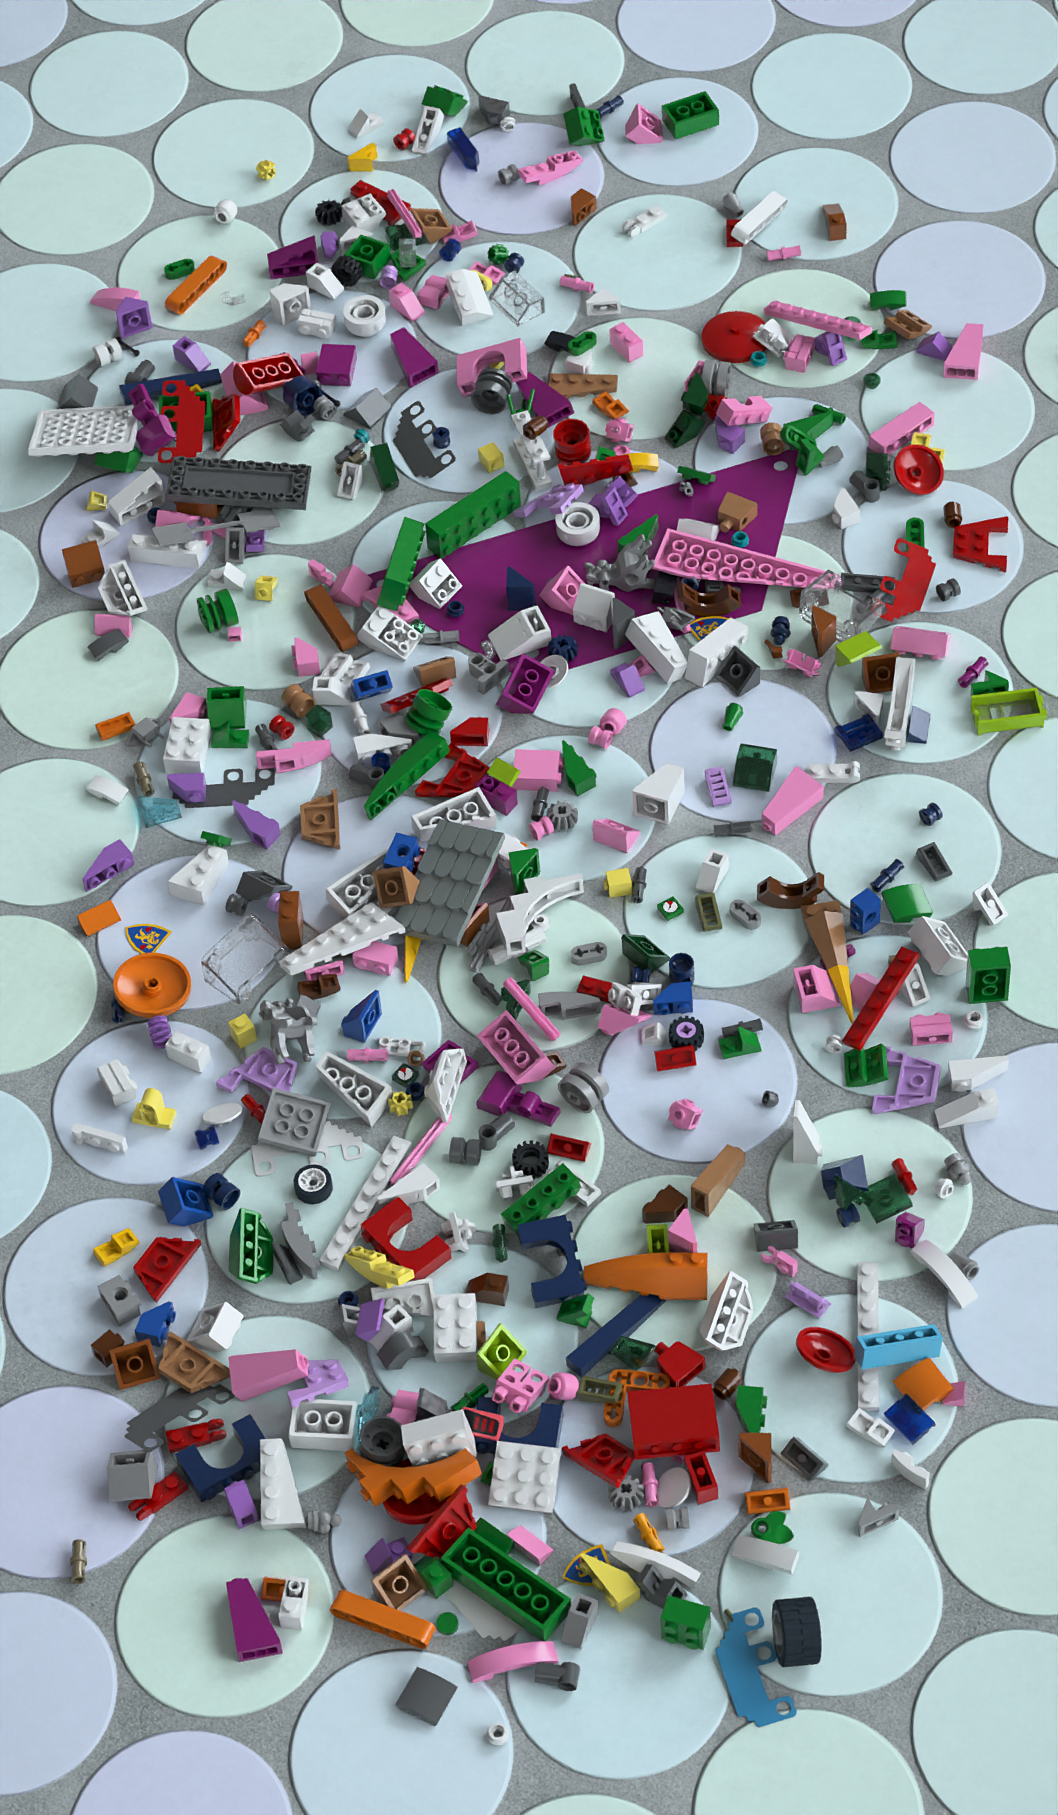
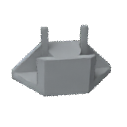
M657 606L669 629L682 630L695 620L693 615L678 608L664 607L663 610Z
M148 717L141 720L131 728L125 745L127 747L147 745L151 748L150 742L157 737L164 738L159 733L160 720Z

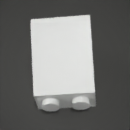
M666 763L637 785L632 791L634 815L669 825L685 792L684 768Z

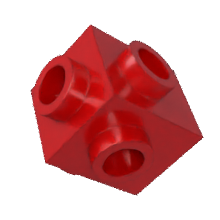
M709 394L708 403L704 410L709 418L715 420L722 399H727L725 396Z

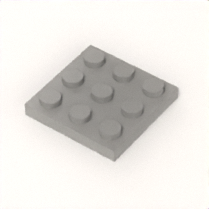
M273 1088L258 1136V1142L316 1157L331 1103Z

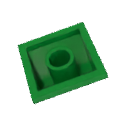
M536 848L509 852L510 872L515 895L524 892L523 879L537 877L540 874L539 851Z

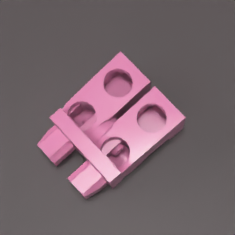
M514 1358L501 1377L497 1379L492 1401L498 1404L504 1401L510 1404L509 1408L511 1411L517 1414L520 1411L526 1413L537 1397H541L544 1394L549 1376L534 1368L530 1371V1366ZM515 1367H519L523 1370V1372H516L514 1371ZM533 1377H538L541 1379V1382H535L532 1379Z

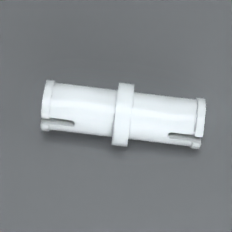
M358 701L353 702L350 705V709L354 716L353 722L357 725L360 736L370 734L371 730L367 723L368 717L363 712L361 703Z

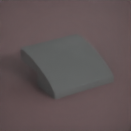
M416 1667L395 1705L410 1715H418L436 1726L458 1687L432 1672Z

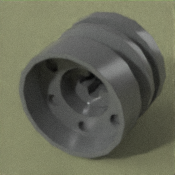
M496 368L482 370L477 377L471 395V402L474 407L486 414L502 412L508 401L507 395L510 394L512 389L510 376Z
M377 1416L367 1421L360 1432L361 1457L373 1463L389 1467H395L402 1462L405 1456V1448L403 1446L401 1424L394 1418L387 1416Z

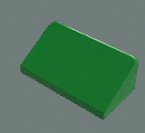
M480 1517L477 1520L475 1533L507 1555L513 1550L514 1542L511 1538Z

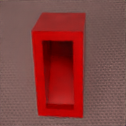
M487 717L468 718L450 731L451 742L456 743L457 746H488L489 719Z

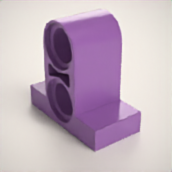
M826 331L814 337L815 350L828 356L830 365L835 366L847 360L841 335Z
M609 487L603 494H596L588 503L596 508L599 517L610 518L615 526H619L628 516L615 487Z

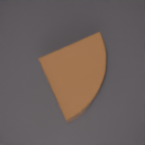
M476 1321L478 1350L486 1342L484 1321Z

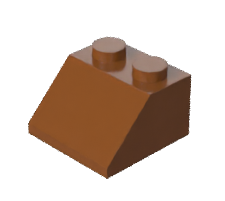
M96 540L62 549L67 575L72 588L102 579L105 570Z

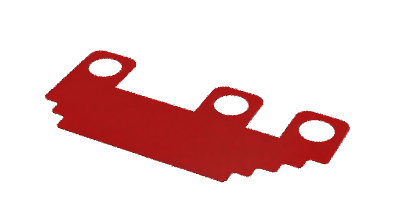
M185 380L164 381L162 394L164 396H179L178 406H164L161 408V415H164L167 409L174 410V417L168 420L169 422H177L176 447H162L158 450V462L172 463L173 457L177 456L195 458L196 453H201L203 447L205 401H200V396H195V391H190V386L185 385ZM168 384H175L177 389L173 393H168L166 386ZM163 451H170L172 453L171 459H162L161 454Z
M898 538L894 546L896 553L909 558L902 580L900 582L885 576L880 585L882 591L896 596L893 605L876 600L872 608L873 615L893 622L894 618L900 619L901 615L907 616L908 612L914 613V610H921L936 567V563H933L931 561L932 557L928 555V549L902 538ZM906 543L909 546V550L901 552L898 549V544ZM892 581L896 587L890 591L885 588L884 583ZM884 605L887 608V613L879 614L876 611V606Z

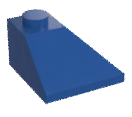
M374 990L343 1018L341 1027H343L344 1036L363 1043L366 1042L382 1015L378 990Z

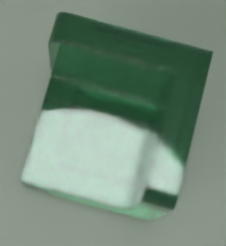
M318 704L305 714L307 730L320 738L333 727L331 713Z

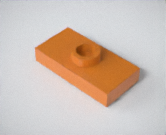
M129 712L95 724L102 741L131 731V728L135 726Z

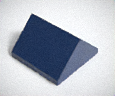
M510 566L507 567L506 591L508 611H521L536 606L534 584Z

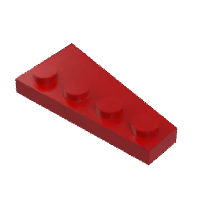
M359 180L350 188L351 194L356 199L371 194L386 212L383 220L390 227L394 226L401 219L388 198L387 192L362 180ZM403 201L408 211H410L411 204Z
M628 454L606 457L602 461L590 459V462L587 463L575 461L572 462V465L564 466V463L558 464L564 486L570 483H574V485L582 484L583 486L633 471Z
M445 677L380 704L382 711L389 714L396 713L412 706L419 690L427 689L436 693H444L449 690V687L453 686L451 678Z

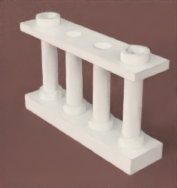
M528 410L511 415L520 434V438L513 440V445L535 490L538 491L552 487V480L543 462L550 460L551 457L540 435L531 440L523 434V425L532 419Z

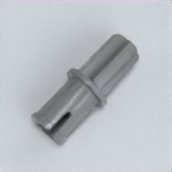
M440 630V632L425 633L423 635L424 644L441 643L442 645L446 642L460 641L458 630L447 632Z

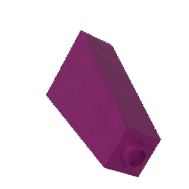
M405 327L390 334L391 347L410 388L439 373L438 361Z
M531 372L527 373V379L516 382L518 390L527 404L531 390H535L531 410L535 416L541 415L547 419V428L575 413L571 402Z
M235 1578L226 1582L239 1662L283 1654L280 1639L248 1578Z

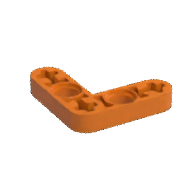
M626 1369L613 1370L609 1375L608 1381L616 1382L618 1377L622 1378L618 1382L623 1385L620 1392L622 1399L617 1403H605L603 1412L605 1424L609 1427H617L622 1423L628 1391L670 1388L669 1378L663 1373ZM637 1378H642L646 1382L644 1385L638 1386L634 1384V1381ZM659 1381L663 1382L662 1387H658ZM611 1389L609 1396L614 1394L615 1389ZM612 1408L616 1409V1416L614 1417V1419H610L612 1415Z

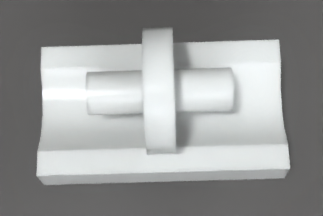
M510 1166V1172L503 1173V1179L507 1180L496 1181L497 1192H500L502 1201L513 1199L512 1189L519 1188L521 1197L527 1193L533 1186L532 1175L521 1177L523 1176V1171H515L514 1166Z
M452 1212L449 1214L450 1220L441 1224L446 1236L454 1235L446 1239L445 1243L450 1247L451 1252L461 1249L463 1253L469 1251L467 1239H471L472 1234L476 1232V1225L469 1222L468 1219L463 1221L457 1219L456 1213Z

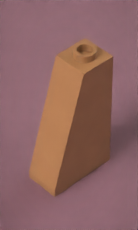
M727 1144L692 1183V1209L708 1217L711 1215L745 1165V1152L742 1149Z

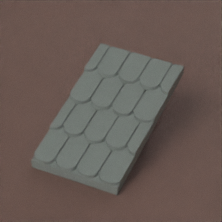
M440 819L427 843L428 847L415 874V877L420 882L413 903L402 905L395 917V920L405 928L406 932L402 934L458 947L483 889L499 870L496 858L505 840L504 833Z

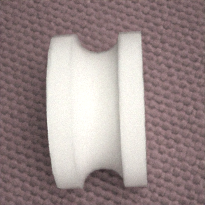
M837 1035L828 1036L825 1049L830 1053H841L844 1045L842 1042L843 1038Z

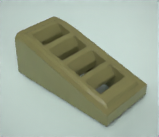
M715 894L696 895L694 901L703 932L722 929ZM711 903L710 906L702 907V904ZM704 910H713L712 912H703ZM712 915H714V917H715V918L705 919V917H707V916H712ZM715 921H716V923H717V924H715V925H709V926L706 925V923H709V922H715Z
M582 1376L576 1395L578 1401L617 1403L623 1385L618 1382ZM607 1389L605 1395H603V1390ZM611 1389H615L613 1396H609Z

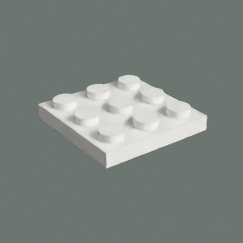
M497 1441L488 1505L553 1514L561 1448Z

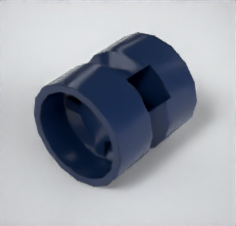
M686 953L673 955L669 959L670 984L691 982L692 986L695 979L693 958Z
M220 1173L211 1175L205 1181L202 1188L203 1194L212 1201L214 1200V1203L223 1210H228L234 1206L241 1193L240 1189Z

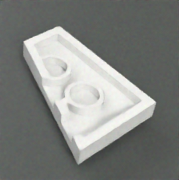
M432 1278L409 1281L389 1289L383 1287L371 1288L373 1301L381 1298L384 1299V1312L390 1311L399 1304L409 1315L434 1318L433 1295H435Z

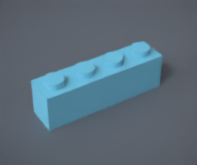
M935 1324L857 1336L854 1357L861 1369L923 1360L928 1357L936 1358L940 1357L943 1337Z

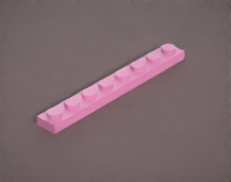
M772 301L763 308L765 315L861 340L872 333L871 326L864 325L863 323L845 320L779 301Z

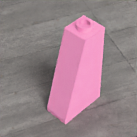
M966 323L944 362L943 378L978 380L984 324Z
M796 766L763 811V828L776 836L823 799L824 786Z
M296 1349L228 1357L232 1394L241 1401H246L308 1376V1360L305 1355H302Z

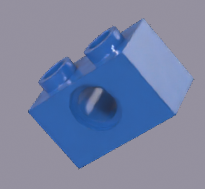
M388 670L354 679L350 684L355 701L390 692L393 688Z
M396 832L383 861V868L405 866L412 872L414 867L413 861L415 857L419 856L421 850L418 838Z
M866 888L850 900V925L862 935L880 923L881 899L869 888Z

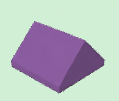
M125 297L116 311L121 339L153 328L148 302Z

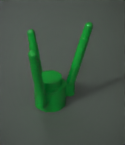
M534 389L531 390L526 409L529 414L534 397ZM509 394L507 395L511 415L525 411V399L522 400L521 409L514 412L511 397Z

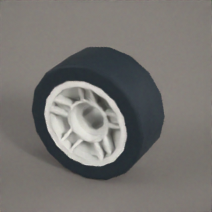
M307 1165L301 1168L293 1179L295 1194L299 1200L307 1204H319L327 1200L333 1190L331 1174L321 1165Z

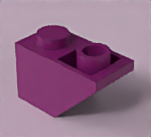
M488 774L475 785V788H480L491 808L505 816L518 804L517 790Z
M908 1212L899 1215L896 1218L895 1242L903 1247L914 1248L924 1231L925 1219Z

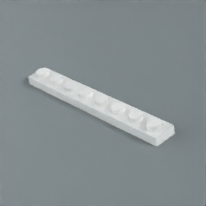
M396 1136L392 1137L319 1260L320 1265L339 1272L345 1261L344 1255L351 1251L362 1232L360 1224L372 1216L378 1205L377 1197L389 1187L390 1178L401 1166L412 1148L411 1142Z
M857 1262L858 1336L879 1333L878 1262ZM858 1364V1408L863 1411L879 1412V1367L861 1369Z

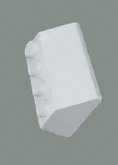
M132 534L128 549L131 562L199 569L207 541L195 539V541L186 544L179 543L165 547L159 545L155 535Z

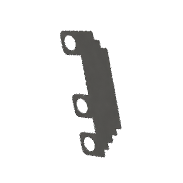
M416 401L401 412L402 417L399 419L400 424L397 426L398 431L395 433L396 438L393 439V442L415 477L422 475V477L428 476L432 478L454 463L456 457L451 450L445 451L437 458L434 457L424 439L436 431V426L432 420H427L419 427H415L412 420L421 415L425 410L421 402ZM418 405L420 407L419 413L412 415L410 413L411 408ZM426 424L432 425V430L427 434L423 433L422 428ZM444 455H451L449 463L443 464L441 462Z
M257 768L255 771V782H243L242 769H227L224 771V784L206 785V802H186L174 792L172 799L179 800L180 804H185V808L232 806L233 800L248 805L249 800L255 799V795H261L262 790H267L268 786L274 785L275 769ZM262 770H269L271 776L263 779L259 776V773ZM230 772L239 773V778L234 781L229 780L227 776Z
M221 1384L215 1387L208 1386L192 1394L183 1388H179L128 1421L127 1424L130 1427L126 1429L128 1433L124 1437L145 1451H153L164 1443V1440L153 1434V1432L179 1415L190 1422L199 1421L208 1414V1411L197 1404L207 1397L217 1404H225L234 1398L235 1395ZM220 1392H227L229 1394V1397L225 1400L216 1399V1395ZM192 1410H200L202 1412V1415L198 1418H191L188 1414ZM148 1439H156L158 1441L154 1447H146L144 1442Z

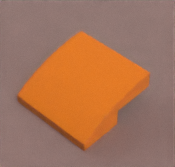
M930 1357L915 1364L893 1380L894 1384L918 1414H921L935 1401L939 1403L954 1390L953 1386Z

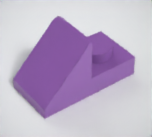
M616 476L604 487L606 490L609 487H615L625 508L638 497L637 493L625 483L621 476Z
M625 662L610 670V675L629 698L645 691L635 665L629 667Z
M405 1537L387 1544L384 1538H381L365 1554L366 1561L373 1575L383 1571L404 1553L407 1554L409 1559L413 1558L412 1552L407 1549L408 1544Z

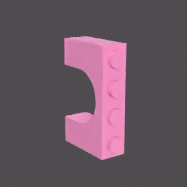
M521 338L457 355V386L462 395L472 394L479 373L486 366L494 362H505V373L510 376L512 383L527 379L526 347Z

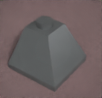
M263 870L246 871L242 874L236 893L246 898L248 902H252V900L270 897L274 893H280V891H289L293 886Z

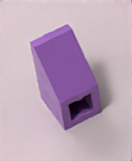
M183 336L172 345L175 360L191 370L200 372L211 365V362L197 343Z
M244 1480L233 1482L224 1488L229 1510L239 1529L259 1521L257 1510Z

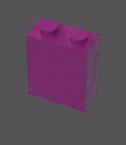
M322 344L316 369V377L321 385L351 386L357 361L356 345Z

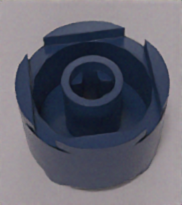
M300 375L283 385V401L292 410H298L302 416L310 415L316 411L313 408L314 402L323 396L321 388L310 379Z

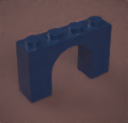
M566 1215L517 1225L522 1250L544 1245L553 1246L564 1254L567 1261L564 1271L559 1276L531 1283L535 1308L562 1303L563 1301L584 1295V1291H587L585 1279H581L579 1273L582 1271L580 1259L576 1260L575 1252H578L576 1240H572L570 1233H573L571 1220L567 1221Z
M479 1396L476 1410L500 1415L501 1405L492 1401V1397ZM542 1403L538 1425L532 1433L525 1437L513 1438L501 1432L499 1441L558 1448L564 1416L563 1405ZM474 1436L477 1453H496L497 1441Z
M251 1414L232 1423L234 1435L244 1449L241 1459L233 1466L214 1468L208 1465L195 1444L175 1454L179 1467L201 1503L205 1500L213 1499L231 1483L250 1479L254 1474L261 1471L260 1439L266 1438Z

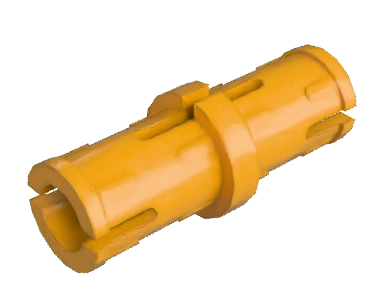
M640 1513L633 1518V1522L640 1531L642 1541L647 1544L649 1549L663 1553L665 1548L658 1539L656 1529L649 1523L646 1514Z

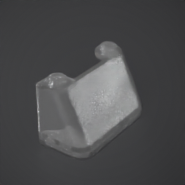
M828 569L801 591L799 614L810 625L811 606H817L837 616L836 640L841 643L864 631L869 632L884 613L886 603L877 598H872L868 604L843 590L841 577Z
M250 913L203 956L201 965L204 980L222 994L240 1004L251 994L250 983L273 961L279 964L280 960L291 954L290 949L259 917Z

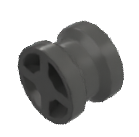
M231 894L227 899L225 909L229 913L235 912L236 915L243 916L247 909L248 900Z

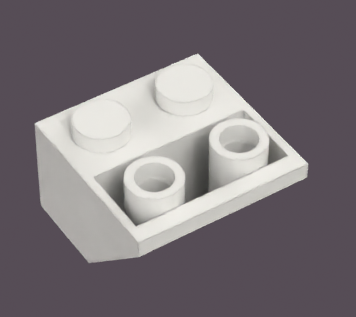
M371 194L341 205L343 221L349 228L353 225L371 233L375 231L386 215V212Z
M440 558L430 562L411 581L409 587L419 599L440 609L462 585Z

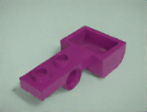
M139 384L128 393L134 406L132 414L143 425L137 431L136 440L143 453L148 456H154L160 448L173 441L176 435L167 416L157 414L145 386Z
M496 1071L476 1101L478 1109L493 1115L500 1116L502 1113L506 1114L507 1111H510L549 1127H552L561 1113L559 1107L543 1102L534 1092L520 1093L522 1085H517L510 1075L503 1071Z

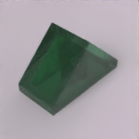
M621 1336L611 1350V1353L632 1370L637 1371L647 1362L656 1346Z

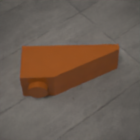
M839 203L822 205L830 241L846 239L847 224Z

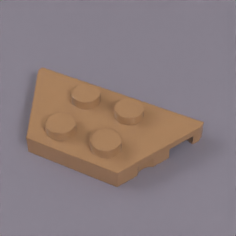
M333 789L331 794L323 798L319 796L311 802L300 805L301 834L303 840L340 850L337 789Z
M170 1331L168 1333L166 1347H164L162 1353L163 1358L160 1360L158 1367L161 1375L191 1394L230 1378V1369L173 1332Z

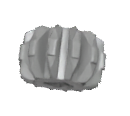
M566 800L563 803L557 801V804L551 803L550 808L547 809V817L551 820L554 829L557 828L558 832L561 829H564L566 832L568 828L573 829L578 821L577 808L574 807L573 803L568 804Z
M629 1475L627 1479H623L619 1488L609 1486V1501L613 1502L615 1509L620 1507L621 1511L624 1512L625 1508H629L632 1512L633 1506L639 1508L641 1505L640 1501L644 1500V1487L640 1484L638 1478L632 1480V1476Z

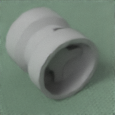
M514 164L509 165L507 169L503 168L498 171V177L503 185L509 184L512 180L520 179L518 168Z
M321 396L314 402L313 408L325 420L335 416L337 408L333 403H330L327 397Z
M687 1506L680 1507L679 1510H674L673 1508L666 1509L668 1530H675L676 1527L690 1528Z

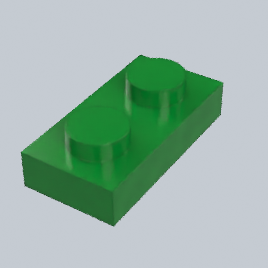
M679 466L677 473L682 474L683 478L692 480V477L698 478V482L703 484L714 482L716 478L714 474L686 466Z
M202 831L201 838L207 840L206 844L222 848L224 844L231 845L232 838Z

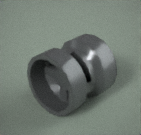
M954 578L947 580L945 584L941 583L936 586L937 595L943 602L949 600L950 596L955 597L961 593L960 586Z

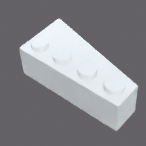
M660 612L633 618L625 633L626 637L667 684L681 680L688 662Z
M385 849L326 888L328 903L343 919L360 910L377 897L372 871L384 869L383 861L388 849Z

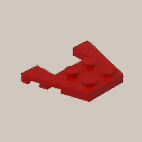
M1008 516L954 526L953 558L973 564L979 562L985 564L987 568L996 567L1001 572H1006L1007 555H988L989 532L1008 533Z
M451 742L448 745L450 752L444 758L456 761V763L440 784L422 780L415 790V794L417 797H457L475 789V785L488 774L489 766L476 757H471L467 754L466 750L458 748L456 743Z

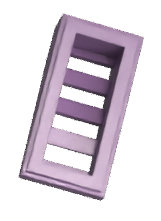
M723 767L706 769L705 781L713 807L731 804L732 800Z

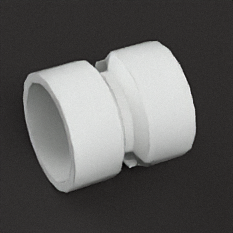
M116 338L106 341L105 345L101 343L93 346V353L100 367L110 364L111 360L115 362L123 358L121 347Z

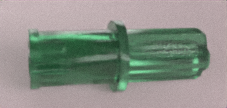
M495 1224L492 1227L494 1235L492 1246L495 1248L496 1260L499 1263H503V1261L508 1259L505 1225L501 1224V1230H499V1224Z

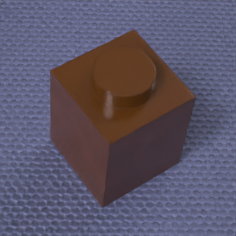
M109 1329L91 1344L93 1355L108 1368L113 1363L109 1350L124 1346L125 1341L118 1333L114 1334Z

